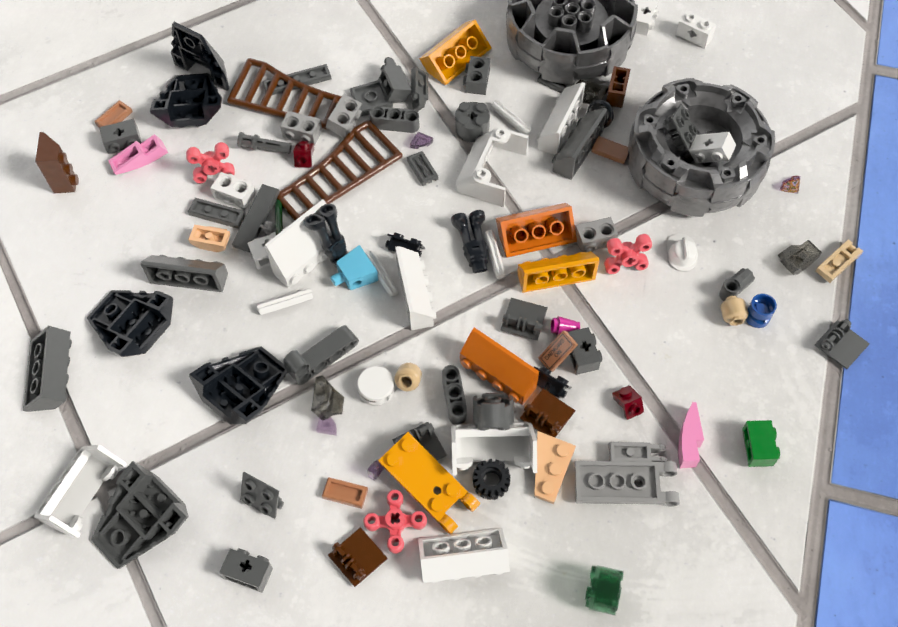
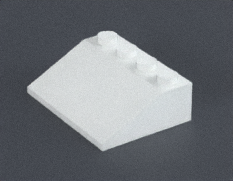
M323 199L265 244L273 274L287 288L298 283L301 277L306 273H310L317 264L325 261L328 257L322 249V242L318 233L314 230H309L304 224V219L311 214L320 215L319 208L326 204ZM325 221L329 236H331V231L329 229L328 224Z

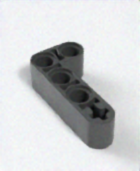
M347 325L341 326L302 355L297 350L289 352L283 360L286 371L298 385H303L352 350L358 344L359 339Z

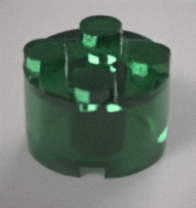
M592 565L590 573V586L592 587H587L585 607H588L589 610L616 616L624 571Z

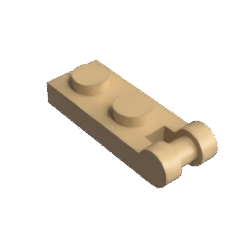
M848 239L818 266L815 272L831 283L852 262L858 259L864 251L860 248L857 249L852 245L853 242Z

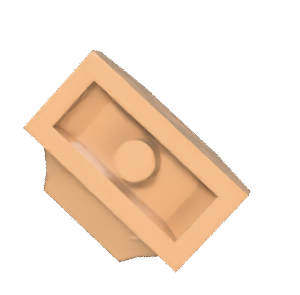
M194 224L188 240L190 244L199 249L221 252L226 249L230 231Z

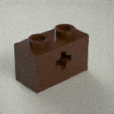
M613 67L606 100L612 107L623 108L631 69Z

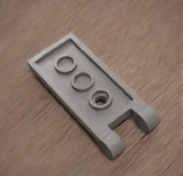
M575 461L576 503L663 504L668 507L677 506L680 504L679 493L676 491L661 492L660 475L664 477L677 475V464L673 461ZM639 480L642 482V486L637 487L634 482Z

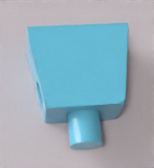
M360 245L336 262L338 273L330 277L335 286L345 282L350 290L379 281L376 268Z

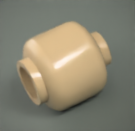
M729 296L721 304L720 308L723 319L732 326L743 324L749 315L746 302L742 298H737V296Z
M404 363L395 374V384L403 391H413L419 386L422 372L416 364Z

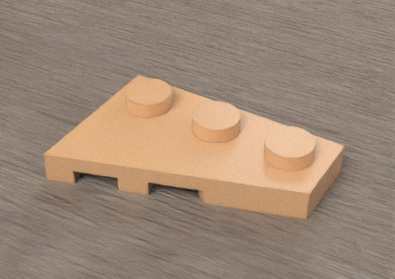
M537 431V473H535L534 497L554 504L575 451V445Z

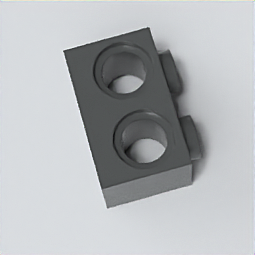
M470 56V62L466 63L465 73H467V76L464 75L463 86H466V93L486 95L490 73V58Z

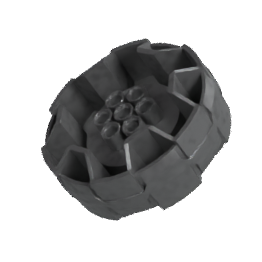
M508 0L506 28L509 50L515 60H519L534 71L541 73L542 79L547 81L573 84L576 80L597 76L606 77L613 72L614 66L620 67L626 59L627 51L632 45L636 32L638 5L635 4L634 0Z
M694 78L676 80L663 85L660 92L651 97L643 107H639L629 136V170L640 189L644 188L654 198L670 206V211L679 214L703 217L704 213L724 211L734 206L741 207L756 193L760 183L766 176L774 152L775 131L771 130L766 118L757 108L758 101L742 89L732 84L720 86L703 83ZM682 104L684 109H687L689 112V119L692 125L694 124L697 128V135L730 132L736 143L730 160L695 163L689 150L679 151V149H676L671 139L672 135H669V131H667L663 124L665 122L664 118L667 116L672 118L679 105Z

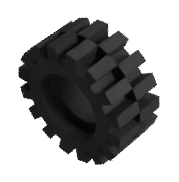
M489 459L488 462L483 460L481 465L478 464L473 472V487L476 488V493H480L482 498L487 496V500H491V497H494V500H496L498 496H504V492L507 493L510 486L511 477L508 467L505 468L503 462L499 464L497 459L495 462H492V459ZM487 473H495L499 476L500 481L495 486H488L483 478Z

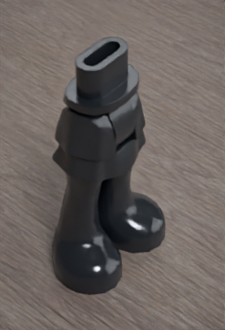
M325 204L319 208L320 215L311 214L304 219V224L309 230H314L318 233L325 255L328 256L331 263L335 264L337 268L336 262L348 252L346 250L345 238L341 235L338 228L336 206L334 204ZM325 221H326V223H327L328 226H329V229H330L331 234H332L331 236H329V234H328Z
M475 210L469 214V223L475 239L472 241L468 230L466 214L457 213L451 217L453 226L460 232L464 256L469 262V267H472L473 273H481L488 270L486 265L488 263L487 243L483 239L481 225L485 221L483 210Z

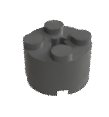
M462 102L455 112V132L462 137V140L475 142L478 137L489 132L490 113L487 105L484 103Z
M483 393L482 398L478 399L477 395L474 396L473 423L477 425V429L481 431L489 430V428L509 430L510 425L514 423L513 396L509 395V398H506L505 393Z

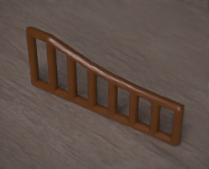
M248 58L227 98V102L239 107L285 118L287 112L282 110L293 87H296L302 91L292 112H300L308 93L317 96L308 114L311 117L316 116L323 98L332 100L324 120L321 121L322 128L327 129V120L342 96L308 86L289 77L266 62ZM251 66L260 67L245 100L236 99ZM266 70L274 76L260 105L251 103ZM282 79L287 82V86L276 109L267 107L278 81Z
M366 120L354 127L351 133H348L342 142L316 167L279 191L276 200L281 201L282 207L295 221L314 206L299 189L304 183L307 182L326 204H330L401 159L403 154L370 120ZM368 128L391 151L393 156L385 160L360 132ZM355 137L380 164L371 169L349 145L350 141ZM345 150L366 173L357 178L340 160L338 155ZM332 161L351 181L344 187L325 168ZM320 172L337 191L328 196L314 181L313 177ZM293 192L307 210L298 214L284 197Z

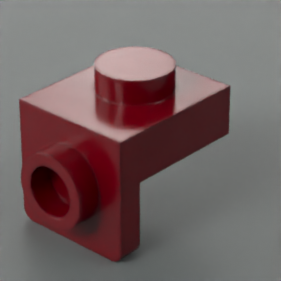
M301 141L296 144L293 150L295 167H312L314 143Z
M630 385L612 393L613 399L623 408L624 416L627 420L644 413L642 397Z

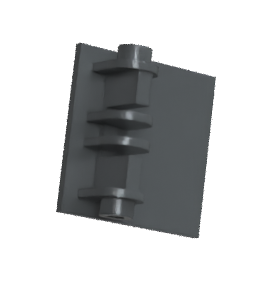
M682 104L679 105L672 118L671 116L664 118L665 122L663 124L667 131H669V135H672L671 139L676 149H679V151L687 149L688 151L697 135V128L694 124L692 125L689 119V112L687 109H684Z
M511 298L506 314L503 316L500 330L538 341L548 307Z
M848 319L837 320L815 344L817 348L845 369H848L870 344L850 329L851 322Z
M426 422L408 431L436 460L447 456L434 433V427L431 423ZM406 433L392 439L393 443L396 444Z
M243 472L240 500L260 510L264 515H269L275 519L277 508L281 509L284 505L282 498L279 497V490Z

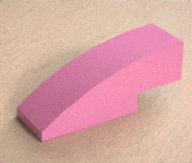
M154 134L141 144L135 141L108 161L113 172L117 175L148 165L166 155L168 151L163 141Z
M692 402L680 431L678 442L680 469L696 467L700 461L698 448L701 447L704 436L696 402Z

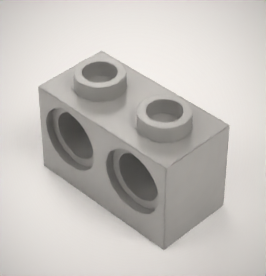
M343 94L329 116L326 128L342 137H345L347 132L351 133L355 125L353 123L354 120H359L362 114L360 110L362 103Z
M291 111L287 112L280 126L284 138L299 142L308 141L309 143H314V145L322 132L321 120L319 118Z
M611 217L578 224L575 227L577 244L581 252H593L596 249L607 248V242L610 239L618 238V233Z

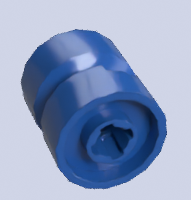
M764 293L754 296L747 309L749 314L746 319L747 323L755 328L767 326L777 309L775 299Z

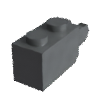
M387 57L384 60L385 65L381 67V75L378 81L388 102H406L411 94V86L401 66L396 65L391 57Z

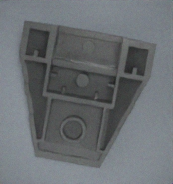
M132 461L119 476L114 495L110 496L108 500L110 504L105 515L101 516L91 539L117 569L124 567L175 534L189 517L185 503L157 475L135 461Z

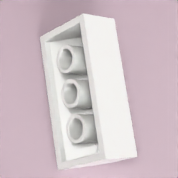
M581 82L566 87L562 94H558L555 102L556 105L555 107L552 106L549 119L544 121L543 131H539L536 141L538 142L539 150L553 155L559 153L582 107L585 83Z
M397 246L395 247L397 268L411 331L433 327L436 311L430 305L433 300L431 291L427 292L426 288L429 286L428 277L423 275L425 270L424 260H420L419 253Z
M502 528L418 538L423 583L459 580L466 577L478 578L482 575H501L505 572H510L508 548Z

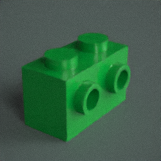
M772 420L747 421L742 431L748 466H774L778 459H780V449L776 447L777 432L776 428L772 425Z

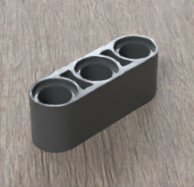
M376 106L369 112L371 123L379 130L415 133L420 128L419 113L415 110Z
M448 365L442 370V384L449 420L454 425L463 424L467 419V406L460 371L456 366ZM453 375L455 378L448 379L447 376ZM457 393L459 396L451 397L450 394ZM455 411L462 412V414L459 416L454 415L453 413Z

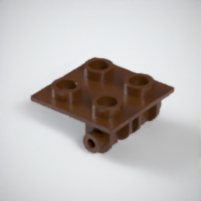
M542 389L533 402L525 406V412L521 415L520 419L531 423L537 431L556 438L576 410L545 389Z
M361 527L341 544L335 543L332 546L333 551L328 554L329 558L354 587L388 559Z

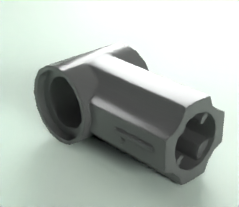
M742 268L733 277L726 279L719 292L720 298L725 301L729 296L740 294L755 280L753 272L748 268Z

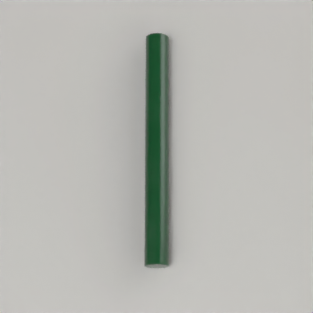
M280 200L275 201L276 235L283 231L282 203Z

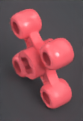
M223 142L217 143L214 147V152L208 151L204 154L196 147H190L187 150V161L191 164H201V167L193 170V179L196 183L202 184L206 182L207 175H215L218 172L235 175L233 164L220 161L229 156L227 144Z
M641 234L637 236L634 244L632 242L622 243L618 238L610 239L607 242V249L611 255L616 257H609L605 260L606 272L608 274H616L619 272L621 265L625 267L634 266L637 270L646 269L649 265L647 256L639 252L651 249L652 241L649 235Z
M391 490L387 494V503L390 506L387 514L378 516L375 513H369L364 517L363 522L364 527L371 532L379 528L389 530L390 537L387 541V547L390 552L397 554L404 549V541L401 537V532L404 528L413 527L414 529L421 530L427 525V517L421 511H416L411 515L402 513L400 508L404 500L403 494L398 490ZM395 519V521H396L397 519H399V523L396 524V523L394 522V523L392 524V521H391V520ZM395 542L399 543L398 546H393L392 544Z

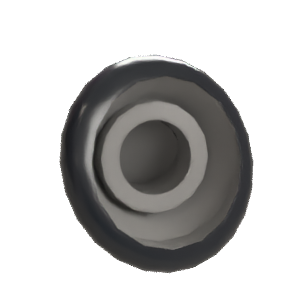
M594 100L588 106L587 112L606 108L607 114L604 128H606L613 121V108L604 100Z

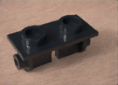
M395 232L393 235L387 234L391 238L385 244L388 250L396 252L395 247L400 246L419 253V258L421 257L422 251H420V248L425 249L421 244L422 241L414 238L407 240L404 239V235Z
M534 366L539 371L537 385L545 389L548 383L551 384L547 391L557 396V398L561 397L564 399L567 395L566 387L572 388L567 385L569 381L559 375L557 378L550 375L552 371L543 366L540 368Z

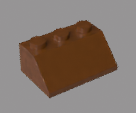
M40 132L35 159L36 164L54 194L75 192L76 185L79 184V178L74 173L72 164H69L66 153L47 134Z

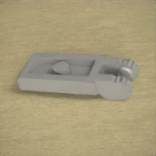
M609 442L608 444L609 461H667L666 457L651 456V452L664 453L666 451L665 445L645 442Z

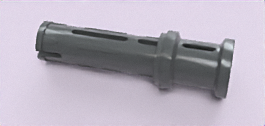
M240 132L237 139V146L240 148L244 146L250 147L252 150L260 148L288 154L292 150V143L263 139L256 134L251 136Z

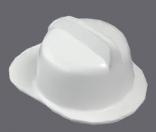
M678 233L670 236L666 247L668 259L672 267L683 272L695 268L698 262V254L694 240L686 234Z

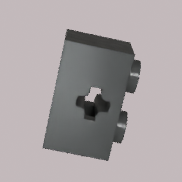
M134 119L99 127L102 142L108 154L124 150L135 141L140 144L142 143Z
M589 327L569 331L568 334L578 344L569 354L576 375L599 370L603 359L600 350L597 351L595 346L596 337L594 333L591 334Z
M240 548L237 551L230 549L219 574L223 579L263 593L273 570L269 559L257 555V558L250 556L248 551ZM249 566H251V570L246 569V571L244 572V567L248 568Z

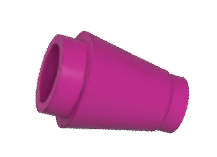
M560 316L552 318L551 333L559 335L562 331L569 332L580 329V322Z

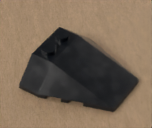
M173 22V40L171 41L173 49L171 50L174 64L188 71L195 63H198L210 69L214 85L228 91L229 83L223 59L201 34Z
M209 73L175 75L166 85L167 89L165 92L161 91L159 93L160 97L152 101L150 113L171 127L206 125L221 108L222 97L218 93V89L215 87Z
M111 290L88 315L87 319L109 351L121 357L145 354L171 325L173 297L160 291H154V293H146V291L132 293L131 290Z
M260 346L241 352L239 356L230 359L228 357L222 358L221 362L211 364V362L206 363L190 373L189 377L201 400L232 425L247 424L258 416L288 372L280 360Z

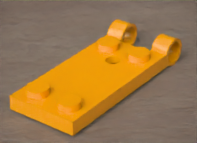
M409 432L378 460L387 472L450 535L457 529L458 525L445 513L458 500L471 512L480 505V502ZM439 487L441 493L437 495L433 492V489Z

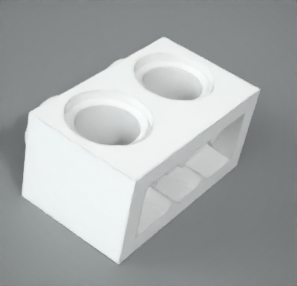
M220 172L210 188L215 199L244 210L255 195L253 183Z

